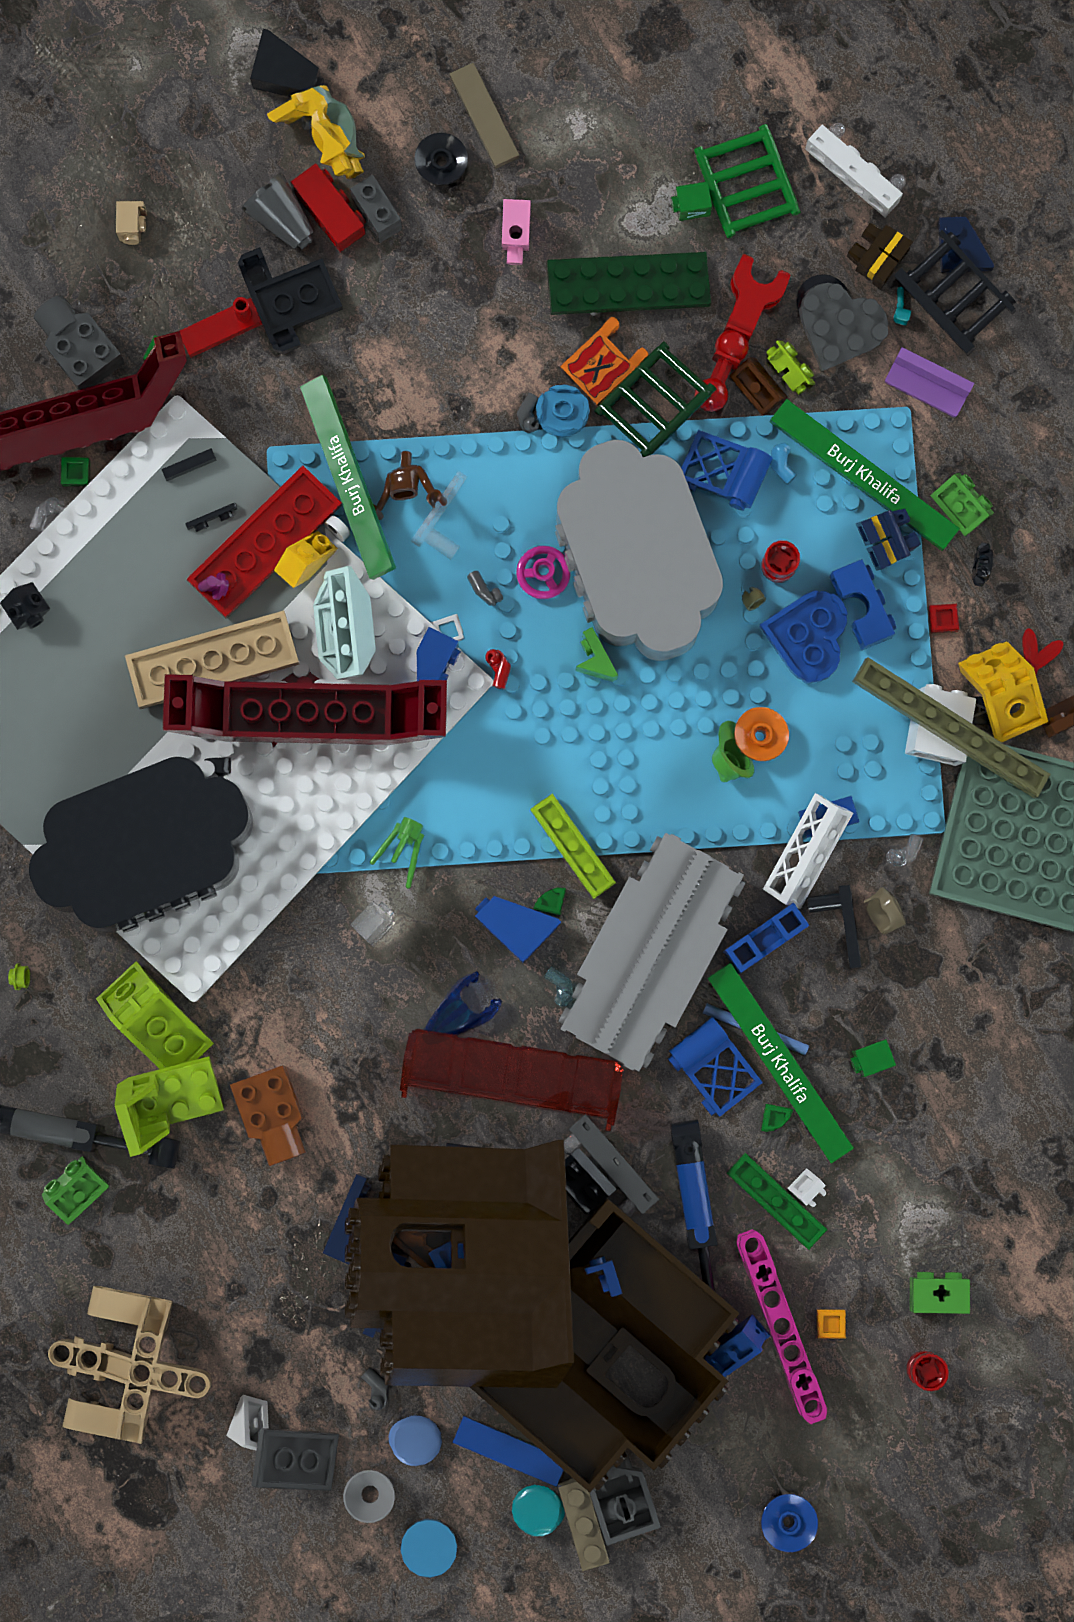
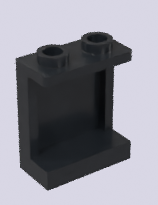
M212 448L161 470L166 481H169L217 460ZM236 503L229 504L189 521L185 525L188 530L194 528L198 532L208 528L207 522L219 517L222 522L234 517L232 511L237 510L238 507Z

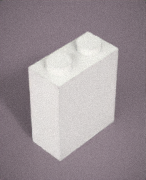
M926 684L925 687L919 689L970 723L973 722L976 698L968 697V693L959 690L943 691L941 686L935 684ZM910 720L905 754L953 766L966 762V754Z

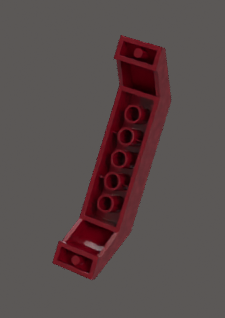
M180 331L155 337V345L137 374L0 412V470H8L14 465L24 462L32 463L41 457L49 455H61L73 448H85L94 442L113 440L119 435L130 432L138 433L147 427H151L187 361Z
M165 674L163 731L225 742L395 745L446 737L447 680H419L394 685L232 682L193 675Z

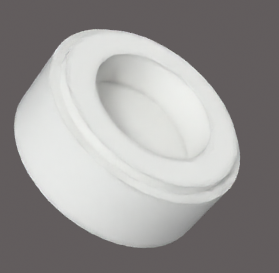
M330 516L324 522L327 530L341 542H344L351 535L349 528L336 516Z

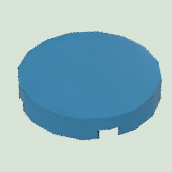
M555 385L539 397L536 404L537 420L542 429L551 435L559 437L574 435L580 432L587 424L590 415L589 401L576 387Z
M429 1518L419 1520L408 1528L402 1538L401 1554L403 1562L410 1571L418 1576L431 1578L442 1575L451 1567L456 1558L457 1542L455 1534L440 1520Z

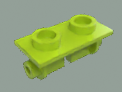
M777 340L776 343L779 348L777 349L773 346L766 352L768 355L767 359L778 373H781L785 368L789 369V372L782 378L792 392L800 395L807 389L806 383L809 385L816 384L812 379L814 376L813 371L806 363L801 364L795 357L798 355V352L790 342L785 343L784 341Z

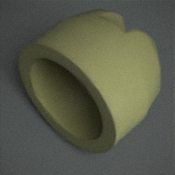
M755 587L749 588L750 593L745 590L742 594L743 604L748 611L758 608L766 600L762 591Z

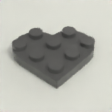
M824 283L815 285L805 293L806 295L802 299L801 307L799 308L800 319L820 371L827 370L874 349L888 335L887 315L881 305L872 298L851 299L848 292L840 284Z

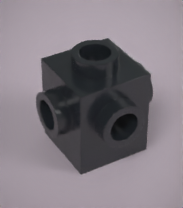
M33 582L13 588L0 602L17 630L28 626L30 629L37 627L44 621L43 616L50 610V607Z

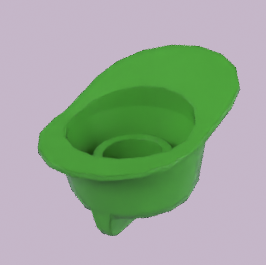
M725 721L720 725L718 733L719 745L712 755V763L718 771L720 781L722 782L735 780L739 777L750 778L754 774L752 759L745 756L736 744L734 737L736 723L733 721Z

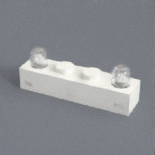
M841 122L833 123L828 129L821 125L808 139L805 150L886 218L900 202L903 194L901 190L906 184L905 177L902 174H894L889 180L885 179L873 163H867L860 157L857 149L843 143L840 139L844 136L846 129Z

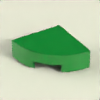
M566 888L548 890L537 899L533 910L560 916Z
M765 1104L760 1131L769 1132L779 1129L790 1119L793 1109Z

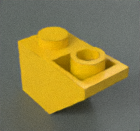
M316 531L287 547L274 571L290 586L295 588L309 580L338 548L325 535Z

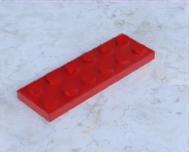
M304 466L300 467L187 578V581L227 619L275 572L274 569L286 548L313 534L342 506V502ZM219 572L224 573L225 579L229 581L227 594L222 596L220 600H214L210 591L201 592L199 590L198 584L209 576L216 577Z

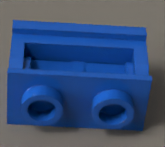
M752 1314L737 1324L729 1334H723L717 1340L720 1342L719 1347L711 1356L705 1355L704 1359L726 1377L761 1353L763 1350L761 1346L771 1334Z

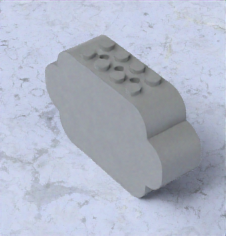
M611 440L590 448L583 455L579 465L578 480L566 486L561 492L557 502V525H555V535L560 547L565 546L566 549L564 551V560L568 571H574L575 582H573L578 598L583 596L585 601L582 608L587 623H593L596 633L606 643L614 646H627L635 643L637 649L649 659L665 661L683 655L694 645L700 630L701 619L706 618L713 612L723 588L722 575L680 465L672 458L659 454L642 457L639 450L629 442Z

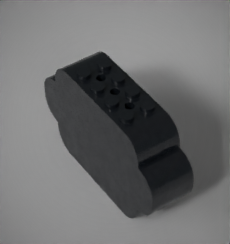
M171 757L62 800L52 806L47 812L43 823V832L47 843L40 846L32 855L29 863V876L38 897L54 909L65 913L74 912L81 922L98 932L113 933L122 930L123 933L137 929L139 927L138 923L144 920L154 922L164 918V912L175 909L176 912L187 909L191 906L190 902L201 898V901H206L217 896L216 891L231 884L239 871V856L236 848L242 845L251 834L253 828L252 813L242 792L233 782L221 777L207 779L201 768L192 760L184 757Z

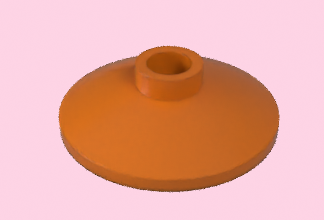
M756 707L746 711L738 719L734 730V737L738 748L745 756L756 761H769L778 757L785 750L789 740V729L786 721L778 712L766 707ZM757 732L763 733L764 740H757L755 734Z

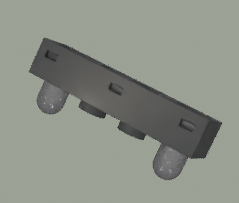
M586 1114L569 1128L572 1134L564 1140L565 1154L570 1155L578 1147L584 1146L590 1153L588 1156L589 1160L598 1169L602 1167L609 1175L607 1179L616 1188L615 1192L621 1189L627 1196L617 1207L628 1217L632 1216L637 1210L641 1214L645 1213L659 1200Z

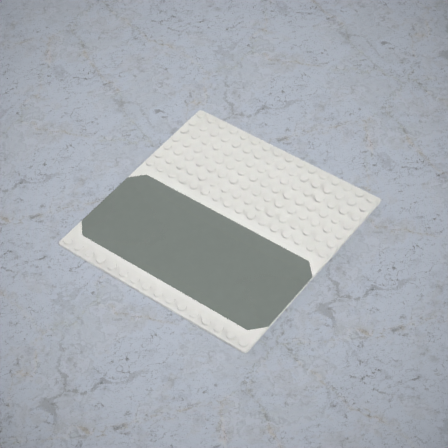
M176 395L158 412L151 427H147L139 432L0 575V602L13 588L33 582L50 607V610L43 616L44 621L40 625L32 629L28 626L17 630L0 604V825L34 854L40 846L47 843L43 832V823L47 812L52 806L62 800L171 757H184L192 760L201 768L207 779L218 776L215 773L214 764L210 761H204V759L231 758V773L225 775L224 778L233 782L240 789L253 817V828L250 836L242 845L236 848L239 856V871L236 878L227 887L216 891L217 896L206 901H201V898L190 902L191 906L178 912L175 909L164 912L165 917L154 922L144 920L138 923L139 927L126 933H123L122 930L117 931L123 939L190 1001L197 1002L444 737L395 745L277 743L273 747L271 742H225L163 731L164 703L144 709L138 707L125 655L280 611H285L299 665L239 682L287 683L281 680L292 673L298 678L307 676L309 671L319 678L314 683L394 685L417 681L416 651L428 627L439 631L381 577L375 580L370 579L363 561L323 525L316 531L325 535L338 549L309 580L293 588L274 572L225 619L187 581V578L259 509L280 486L182 397ZM212 448L217 461L166 481L161 469ZM236 503L238 507L237 510L232 511L234 517L222 522L219 517L207 522L208 528L198 532L194 528L188 530L185 525L189 521L229 504ZM351 566L370 596L376 651L363 675L337 680L333 676L334 674L325 667L318 657L313 605L319 588L324 582L325 572ZM462 651L455 665L449 664L445 674L449 675L447 679L446 735L493 684V679Z

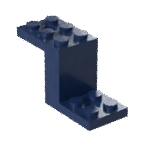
M361 1173L356 1174L323 1251V1254L348 1265L350 1262H345V1246L348 1245L349 1235H345V1218L348 1217L349 1208H353L356 1198H367L372 1187L368 1183L370 1177ZM391 1248L394 1259L401 1266H411L412 1263L407 1262L409 1255ZM365 1328L362 1334L373 1338L376 1332L380 1333L381 1328Z

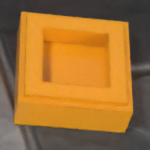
M816 1309L817 1338L846 1339L845 1310Z

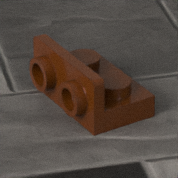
M1074 695L1045 710L1048 722L1042 724V727L1048 738L1074 726Z

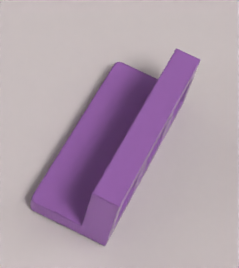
M903 347L900 349L885 379L886 384L954 418L957 417L974 385L973 382Z

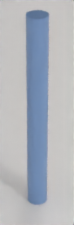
M706 1003L703 1014L741 1029L730 1012ZM778 1033L788 1049L806 1055L809 1045Z

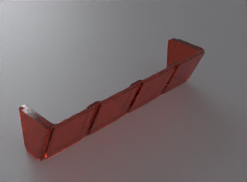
M415 1029L412 1030V1033H409L400 1091H402V1098H407L409 1086L603 1117L607 1118L605 1131H611L618 1108L623 1067H621L618 1061L582 1055L571 1056L564 1052L527 1046L515 1047L508 1043L471 1037L460 1038L453 1034Z

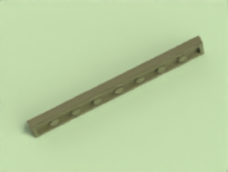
M869 657L863 661L852 681L853 683L1031 797H1039L1050 773Z

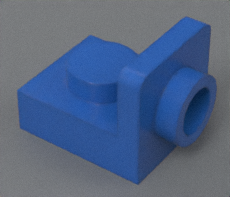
M605 1256L588 1261L590 1266L584 1268L586 1274L603 1270L604 1275L599 1276L603 1292L609 1291L611 1297L622 1294L612 1260L606 1261Z

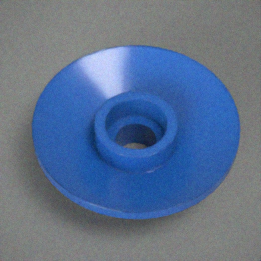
M783 1494L772 1499L767 1504L762 1514L761 1527L766 1540L774 1548L784 1552H796L806 1548L813 1541L818 1529V1518L813 1506L806 1499L795 1494ZM788 1516L794 1519L791 1526H785L783 1523L784 1519Z

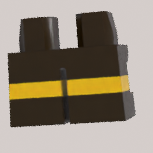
M870 222L861 237L870 242L871 246L867 250L856 242L849 250L847 257L857 265L856 272L866 275L873 281L872 284L881 290L909 252L913 241L887 224L882 229L880 226Z

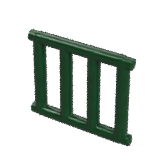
M665 341L657 346L594 410L600 417L604 415L640 448L642 457L653 454L716 391L714 385L711 383L707 385L673 355ZM660 358L699 392L688 404L650 370ZM641 377L680 411L669 423L630 389ZM622 396L660 430L650 442L611 408Z

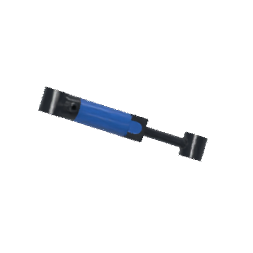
M697 1119L670 1123L688 1248H698L702 1281L715 1291L709 1247L717 1246L718 1244L713 1224L699 1122Z

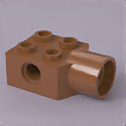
M279 1066L230 1085L249 1138L260 1139L269 1166L306 1153L297 1129L304 1116L286 1066Z

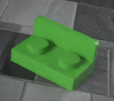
M956 473L930 496L950 520L960 528L959 530L962 534L967 536L994 514L991 510L993 505L985 495L979 496L973 489L975 483L968 475L964 474L962 476L961 473Z
M82 1156L78 1160L70 1162L65 1168L64 1173L57 1180L53 1179L45 1186L42 1197L45 1204L69 1225L109 1188V1184Z

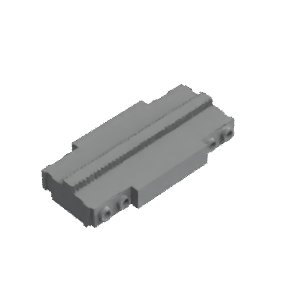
M667 833L664 834L663 838L657 836L650 849V851L654 852L651 861L647 862L644 860L637 873L641 877L640 881L629 876L577 973L586 982L584 985L580 982L578 983L571 996L576 999L571 1009L567 1007L564 1009L558 1021L563 1024L561 1030L573 1033L577 1039L622 1062L623 1066L632 1071L634 1069L640 1071L641 1067L647 1069L654 1056L650 1052L655 1042L660 1044L667 1032V1029L663 1028L664 1024L667 1023L673 1027H676L728 930L718 923L720 920L726 921L733 908L728 905L732 896L738 897L745 885V882L741 881L744 874L728 869L729 866L680 841L681 838Z

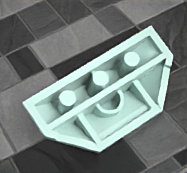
M345 566L325 572L324 582L319 588L313 605L318 657L325 667L334 674L333 676L337 680L363 675L376 651L370 596L352 567Z

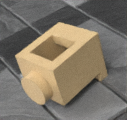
M116 201V234L120 242L128 245H136L141 242V232H146L145 216H147V209L143 201Z

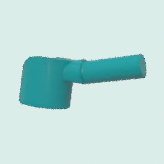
M898 287L897 308L893 321L906 326L911 310L903 308L904 288Z

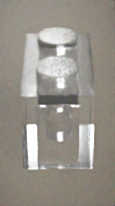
M372 901L350 925L374 947L396 924L392 919L395 914L383 902L378 905Z

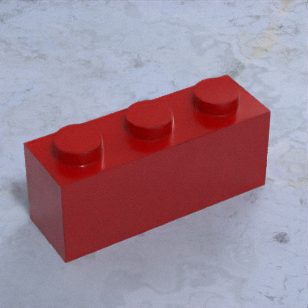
M315 163L290 181L292 191L337 250L342 252L365 235L364 224L366 221L358 210L353 212L349 207L348 203L350 201L342 189L336 190L332 184L334 180L325 168L321 170Z

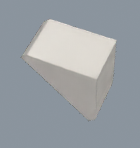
M242 1395L226 1436L240 1446L256 1451L259 1429L269 1428L267 1401Z

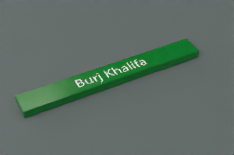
M320 375L300 386L367 574L370 579L375 580L396 569L328 379L326 376Z
M788 399L784 401L770 419L771 424L886 510L906 509L910 518V522L906 523V525L941 551L946 548L960 528Z
M732 964L725 965L707 977L829 1162L833 1163L854 1148Z

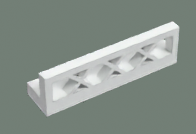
M815 793L763 890L785 905L789 906L794 903L797 908L801 909L853 813ZM821 803L828 807L823 818L817 820L815 812ZM811 828L813 837L809 843L803 844L802 836L805 830ZM798 852L799 862L796 867L790 868L789 860L792 854ZM785 876L786 886L783 892L780 893L774 887L779 878Z

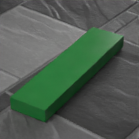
M746 1153L727 1171L726 1174L807 1250H810L827 1231L814 1216Z

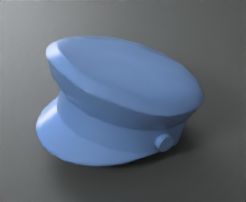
M417 1415L407 1417L395 1423L388 1436L390 1447L397 1459L409 1466L425 1465L432 1461L439 1453L442 1444L441 1432L437 1425L429 1418Z

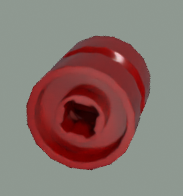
M788 541L772 543L767 548L761 562L764 576L775 583L788 581L794 575L800 563V553L797 547Z
M930 1351L916 1352L907 1362L906 1370L909 1379L923 1390H939L948 1380L949 1371L947 1364L942 1358Z

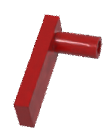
M238 297L234 300L233 306L180 330L183 344L190 358L262 325V322L251 297L248 299Z

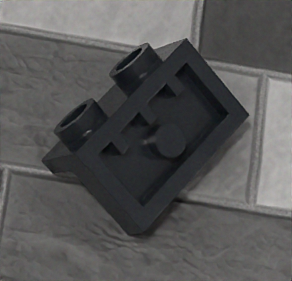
M579 1147L565 1159L566 1194L587 1215L609 1197L616 1188Z

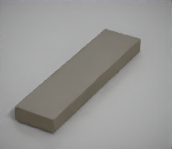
M474 63L450 73V79L494 168L497 169L519 159V154Z

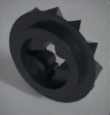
M982 542L974 554L972 580L975 586L982 587L989 580L991 574L993 550L990 549L989 543Z

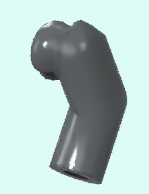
M369 1367L361 1378L371 1387L370 1407L378 1411L388 1403L389 1385H385V1380Z

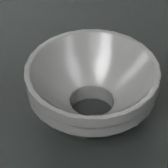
M360 1471L353 1475L345 1486L343 1494L345 1508L354 1519L360 1522L374 1523L380 1521L390 1513L394 1505L395 1490L393 1484L387 1476L379 1471ZM364 1487H376L379 1493L378 1499L374 1502L365 1501L362 1497Z

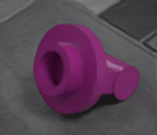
M220 572L216 577L209 576L198 584L201 592H212L214 600H220L222 596H225L229 587V581L225 579V574Z

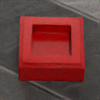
M957 603L929 606L931 634L959 631Z

